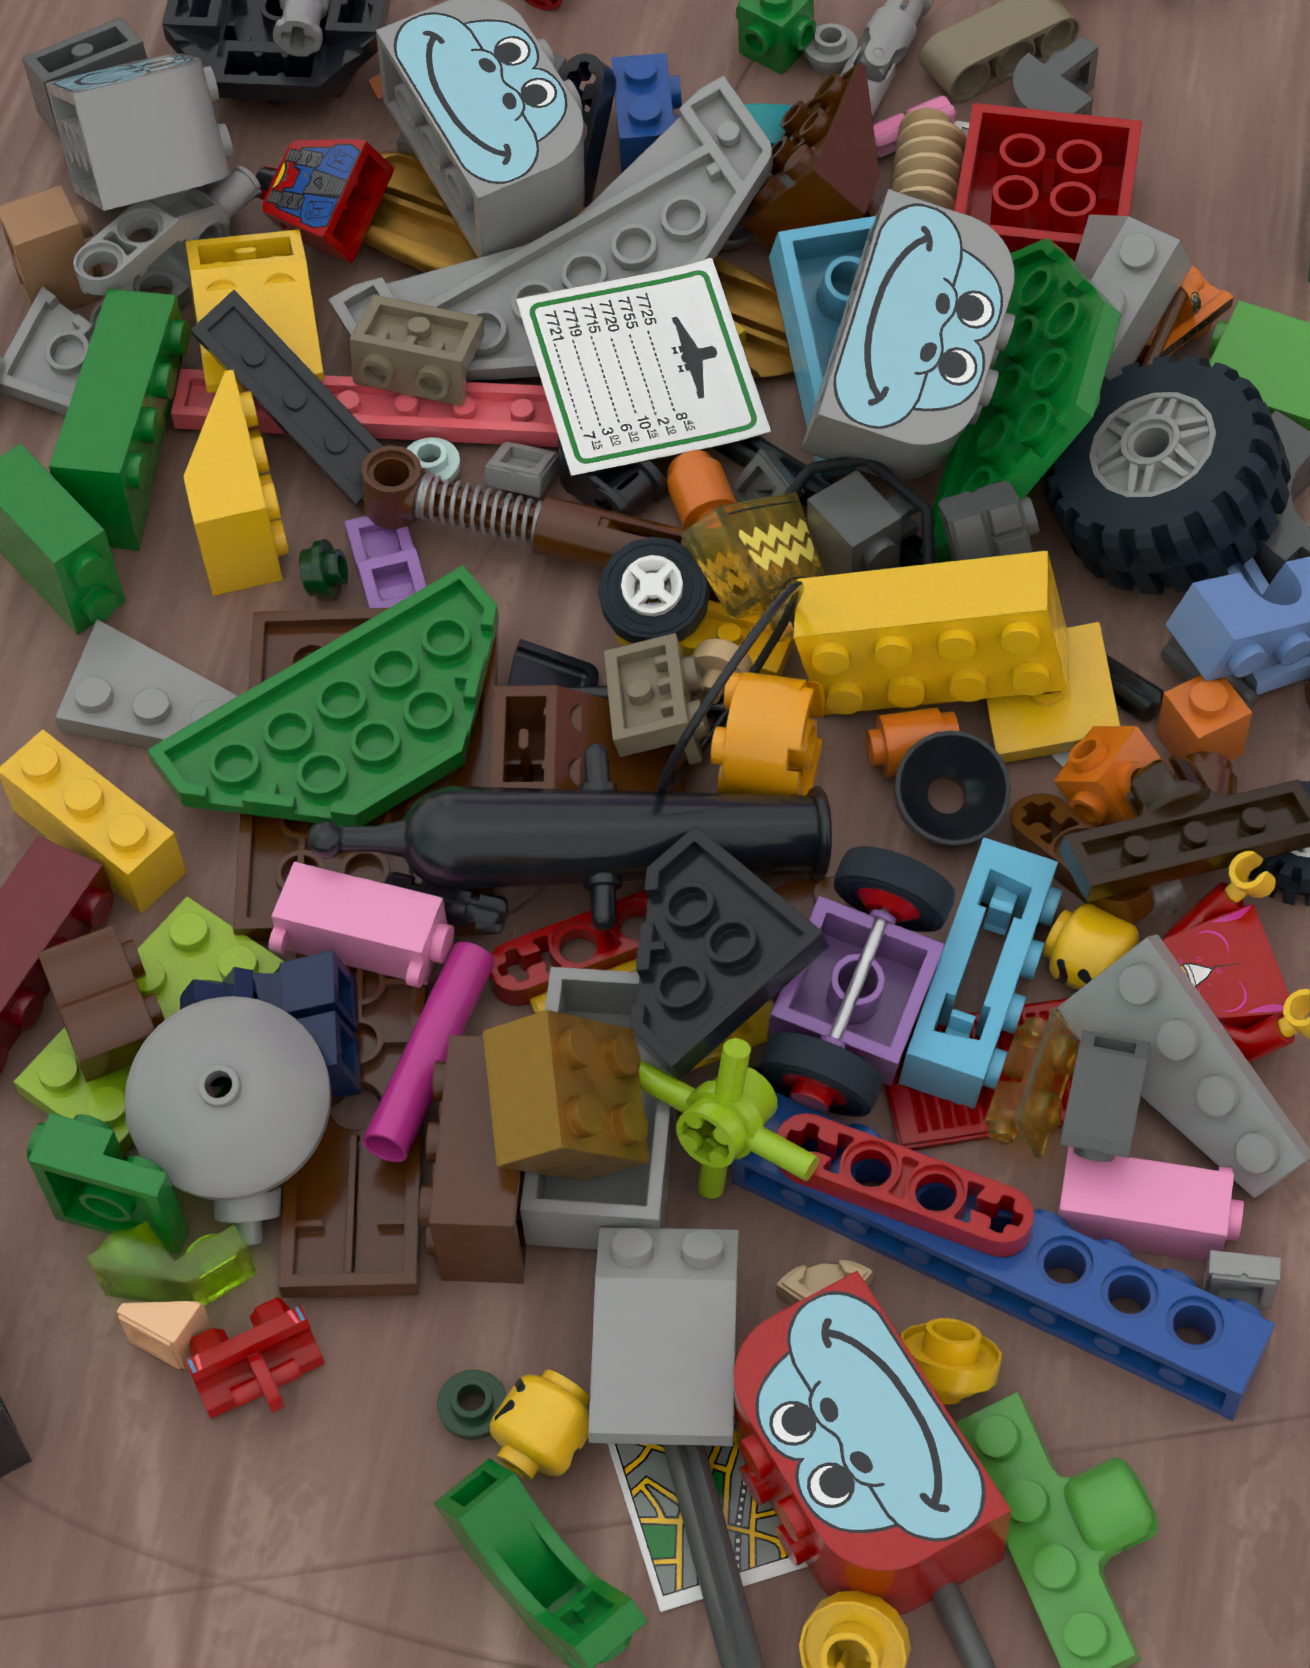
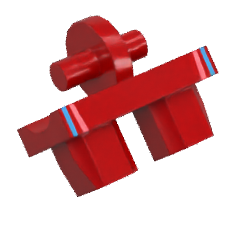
M275 1297L254 1308L253 1313L249 1316L253 1328L231 1339H228L224 1329H216L214 1327L190 1339L189 1344L192 1357L185 1360V1363L210 1419L235 1407L239 1408L262 1396L272 1414L284 1409L285 1405L278 1388L301 1378L303 1374L325 1364L311 1331L309 1321L300 1305L290 1309L281 1298Z

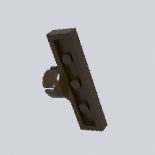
M1171 756L1168 761L1180 780L1173 778L1168 767L1161 759L1146 765L1133 777L1130 786L1131 792L1128 793L1126 800L1136 818L1064 835L1059 852L1085 901L1089 902L1227 868L1232 860L1244 851H1253L1264 859L1310 847V797L1299 779L1230 796L1218 795L1208 787L1194 762L1184 757Z

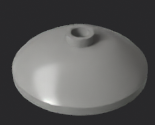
M237 996L216 997L193 1003L180 1009L159 1024L147 1037L136 1054L129 1071L125 1090L126 1121L131 1138L142 1158L151 1160L161 1166L163 1171L168 1174L173 1187L190 1195L210 1200L227 1201L250 1198L274 1189L291 1178L304 1166L318 1147L327 1127L331 1108V1083L327 1065L318 1045L304 1026L290 1014L270 1003ZM219 1077L230 1078L232 1080V1088L226 1096L214 1098L209 1095V1087L215 1079Z

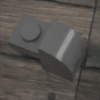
M1081 36L1064 50L1060 49L1054 52L1045 64L1030 53H1027L1019 61L1014 71L1011 107L1092 115L1093 98L1086 93L1095 85L1099 47L1084 36Z

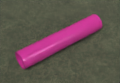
M457 942L452 946L362 1139L365 1148L373 1155L390 1162H402L407 1158L433 1101L435 1061L447 1060L449 1035H463L494 967L495 962L492 955L484 948L470 942Z

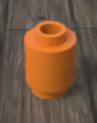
M703 450L688 451L676 457L668 467L666 483L683 529L691 530L695 526L703 524H717L731 530L738 521L740 512L730 515L726 513L738 511L740 508L721 463Z
M934 707L877 716L875 729L866 731V746L871 767L881 766L886 778L895 777L900 761L919 740L936 732L960 731L955 713L953 711L940 713L939 709Z

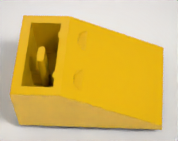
M300 229L185 241L196 324L230 292L235 290L320 381L324 380L307 262ZM199 343L207 393L217 392L226 370ZM237 383L239 393L244 392L245 390Z
M233 369L224 371L183 476L213 596L282 581L283 577L278 557L289 554L282 520L279 519L281 514L271 475L269 473L259 476L261 473L270 472L260 429L248 431V428L259 426L251 391L239 393Z

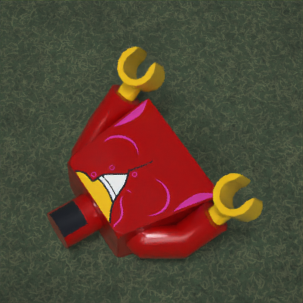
M1244 851L1238 854L1229 866L1231 883L1220 882L1163 935L1162 941L1249 1063H1252L1293 1043L1297 1033H1300L1306 1039H1310V1017L1305 1019L1306 1015L1310 1012V989H1300L1289 995L1254 904L1244 906L1242 899L1245 896L1264 898L1272 893L1276 884L1275 877L1268 871L1258 875L1255 880L1247 882L1249 873L1261 865L1263 858L1253 851Z

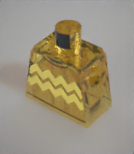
M796 492L720 505L681 533L686 546L726 613L734 619L765 613L776 598L797 579L825 576ZM791 597L770 621L769 625L772 631H774ZM795 612L778 642L794 638Z

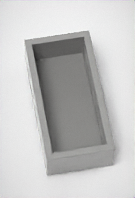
M550 967L545 1010L629 1028L632 1005L637 1004L639 975L637 972ZM636 1041L640 1053V1061L644 1060L673 1076ZM641 1090L643 1109L648 1120L647 1143L650 1163L588 1181L525 1172L520 1213L526 1245L597 1250L599 1227L664 1228L676 1109Z

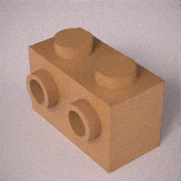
M61 184L0 205L2 230L19 285L30 307L42 286L54 294L58 301L70 311L101 300L100 295H92L90 293L85 295L80 289L73 261L75 254L85 245L84 239L93 236V232L82 204L78 203L71 206ZM101 263L93 266L87 274L93 277L102 275Z

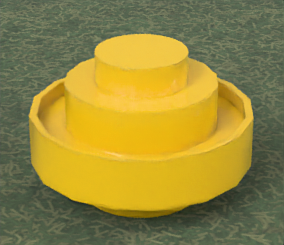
M937 1318L930 1320L928 1323L910 1326L901 1332L902 1341L943 1404H957L963 1398L988 1391L997 1384L1002 1352L993 1341L982 1335L975 1326L957 1319Z
M861 1591L837 1592L821 1600L808 1616L799 1642L803 1668H906L911 1651L908 1628L897 1610L880 1597Z

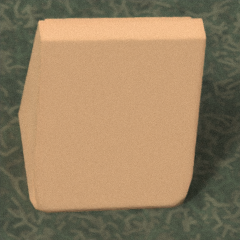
M194 1301L122 1303L116 1311L120 1324L130 1343L179 1370L181 1368L186 1370L185 1360L192 1357L189 1344L190 1339L213 1327L204 1304Z

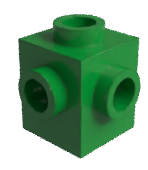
M739 0L736 8L739 54L781 75L804 53L803 50L810 45L816 31L814 0Z

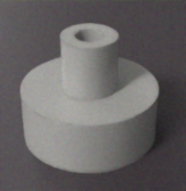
M279 1185L263 1194L250 1198L227 1201L213 1200L214 1219L219 1222L235 1223L237 1245L261 1244L264 1242L263 1220L282 1215L281 1186Z

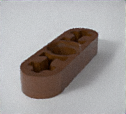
M1031 794L1014 804L1010 812V821L1015 846L1018 849L1058 861L1053 878L1085 904L1095 905L1129 923L1138 922L1152 912L1155 906L1154 886L1089 902L1085 901L1059 850L1064 835L1096 828L1094 824L1059 797L1051 794ZM1050 824L1052 825V831L1047 828Z

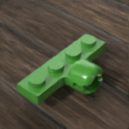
M1018 1392L955 1422L1011 1509L1006 1543L1061 1668H1127L1141 1661L1142 1658L1108 1586L1104 1569L1112 1557L1153 1538L1158 1530L1155 1510L1138 1475L1124 1459L1112 1457L1073 1477L1059 1476L1027 1404Z

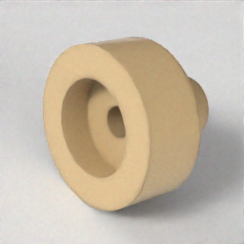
M711 638L697 645L693 655L696 656L703 681L704 691L697 693L701 701L704 700L725 666L739 648L735 643L724 639ZM748 654L745 655L734 672H749L753 662ZM725 686L723 687V689L721 690L713 704H716L720 701L722 694H724Z

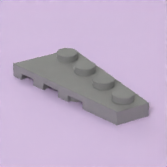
M1158 934L1146 937L1050 1012L1055 1019L1080 1041L1083 1030L1149 1042L1150 1048L1141 1096L1214 1163L1221 1167L1233 1168V1180L1253 1198L1263 1195L1310 1161V1148Z

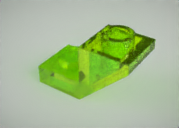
M147 1221L132 1230L123 1229L113 1233L101 1243L96 1252L86 1257L99 1286L106 1296L143 1302L194 1301L204 1304L205 1307L257 1274L248 1245L234 1225L219 1234L211 1233L199 1238L188 1247L184 1256L176 1261L172 1260Z

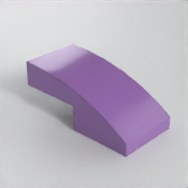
M368 516L344 521L347 538L368 608H390L426 587L417 551L413 547L408 526L396 530L383 529L376 526Z

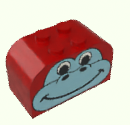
M858 1270L769 1317L753 1329L739 1349L734 1367L736 1438L739 1450L746 1463L739 1468L740 1473L756 1503L761 1506L769 1501L782 1524L775 1528L776 1533L791 1562L796 1567L806 1562L815 1580L828 1597L837 1592L861 1591L880 1597L897 1610L899 1615H903L933 1600L932 1595L946 1584L957 1582L960 1585L1003 1560L1011 1509Z

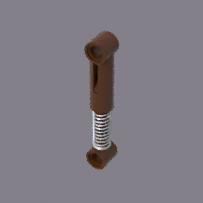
M389 445L377 448L370 452L362 462L361 477L364 511L366 516L376 526L383 529L396 530L415 523L419 518L422 520L430 518L434 523L440 519L443 525L450 522L454 528L460 524L463 530L471 527L474 533L481 529L483 535L491 532L495 538L500 534L504 540L512 537L515 543L521 539L524 545L532 542L534 554L602 571L614 553L632 541L649 537L673 539L690 549L698 560L701 557L711 565H713L715 554L725 562H728L730 551L740 558L741 544L734 533L690 543L686 542L706 536L732 532L721 525L703 524L695 526L691 530H686L548 495L544 501L540 500L537 506L533 505L534 501L532 498H529L526 503H523L521 495L517 497L516 501L513 500L511 492L507 494L506 498H503L501 490L496 495H493L491 488H488L483 493L481 485L477 486L474 491L470 482L466 484L465 488H462L460 480L455 485H452L450 477L442 483L440 475L430 474L428 469L421 467L419 458L412 451L401 446ZM737 564L734 575H731L721 567L719 578H716L706 570L710 589L709 600L727 604L733 599L737 593L736 590L730 587L726 598L714 589L708 577H711L721 585L723 575L726 574L736 582L739 571Z

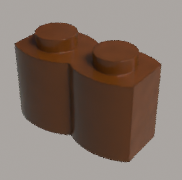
M111 925L38 952L44 974L86 1083L132 1066L134 1058L144 1041L165 1020L155 994L152 993L142 997L135 981L146 977V973L133 939L120 943L115 928Z

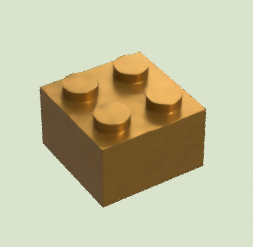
M544 1010L483 1030L496 1167L588 1181L650 1163L647 1143L648 1120L643 1109L639 1075L640 1053L636 1045L634 1029Z

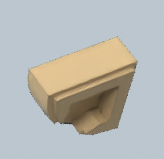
M839 1260V1263H820L808 1267L802 1265L794 1268L780 1279L776 1284V1294L793 1305L857 1270L867 1286H869L872 1282L873 1271L849 1260Z

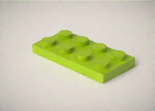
M187 896L137 949L146 977L135 981L142 997L152 993L155 994L166 1020L169 1016L180 1010L181 994L193 979L222 982L233 967L253 970V974H270L280 971V963L285 961L246 935H234L233 926ZM65 1027L13 1081L18 1093L46 1114L54 1113L74 1119L78 1114H84L100 1119L114 1130L123 1154L134 1144L125 1114V1090L131 1066L86 1083Z

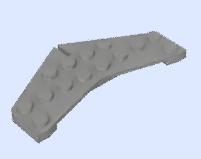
M723 75L700 88L679 108L680 117L587 208L572 220L527 245L387 284L381 277L352 285L329 298V303L349 337H351L373 295L484 317L485 335L466 371V381L539 377L540 375L516 299L663 271L712 258L714 261L772 170L773 156L770 141Z

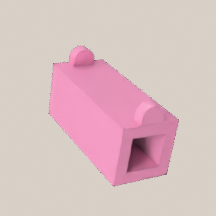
M294 862L271 916L274 928L269 939V950L284 954L287 950L307 956L333 950L344 965L404 979L406 985L420 988L422 984H429L436 963H445L452 948L454 927L447 924L442 897Z
M1068 1146L1058 1216L1063 1218L1071 1229L1094 1240L1101 1238L1113 1240L1128 1250L1207 1262L1210 1250L1223 1251L1226 1240L1238 1242L1244 1201L1231 1199L1234 1179L1233 1168L1219 1166L1218 1171L1120 1156H1115L1113 1161L1100 1162L1082 1158L1074 1153V1147Z

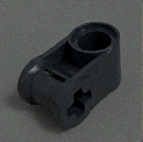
M560 439L558 440L561 486L567 493L576 497L583 504L634 516L650 501L658 502L667 495V483L661 472L650 460L571 476Z

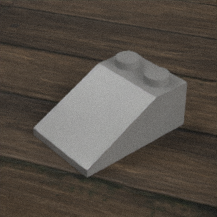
M599 1227L594 1292L589 1443L733 1446L735 1409L734 1367L737 1355L739 1300V1230Z

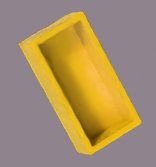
M1048 551L797 579V581L803 583L804 591L795 610L794 640L808 680L822 682L825 715H847L859 711L899 707L913 708L919 705L957 701L974 702L980 699L1016 695L1033 696L1045 692L1068 690V631Z

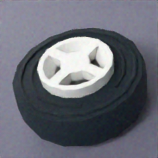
M649 537L632 541L613 554L602 571L598 594L604 618L614 632L626 641L633 644L676 633L680 643L696 631L706 616L710 589L706 572L704 573L698 558L690 549L673 539ZM648 598H649V599L658 598V599H660V600L662 601L661 603H660L659 601H657V602H648L647 604H645V601H646Z

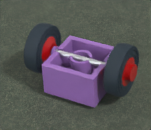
M869 846L849 849L841 859L835 874L834 889L836 893L853 908L821 896L818 897L809 920L823 931L829 947L780 990L770 1015L767 1033L769 1041L765 1046L758 1068L759 1073L773 1087L790 1096L797 1103L813 1110L850 1117L868 1115L876 1103L882 1083L889 1086L892 1085L945 945L913 931L934 932L940 930L949 917L955 898V890L950 882L931 867L906 855Z

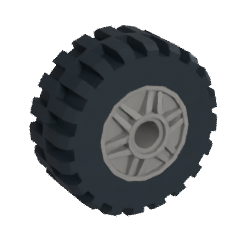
M1173 356L1153 358V364L1140 367V364L1135 362L1122 367L1123 374L1111 380H1108L1105 376L1100 390V402L1093 418L1044 474L1046 477L1044 489L1047 500L1076 556L1081 558L1085 568L1097 578H1107L1110 585L1127 591H1132L1134 586L1137 585L1143 594H1163L1164 588L1174 587L1177 593L1188 591L1192 583L1208 578L1212 579L1229 575L1227 568L1238 561L1244 565L1257 553L1256 543L1260 539L1267 542L1279 522L1275 514H1282L1284 512L1290 495L1287 487L1291 479L1290 463L1266 402H1263L1259 390L1249 379L1239 377L1237 370L1217 362L1211 367L1208 359L1186 356L1184 362H1176Z

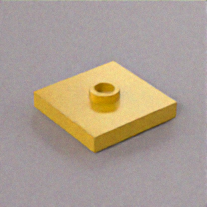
M1100 622L1067 628L1068 690L1045 692L1033 696L1016 695L986 699L995 751L1004 763L1068 752L1085 738L1092 726H1120Z

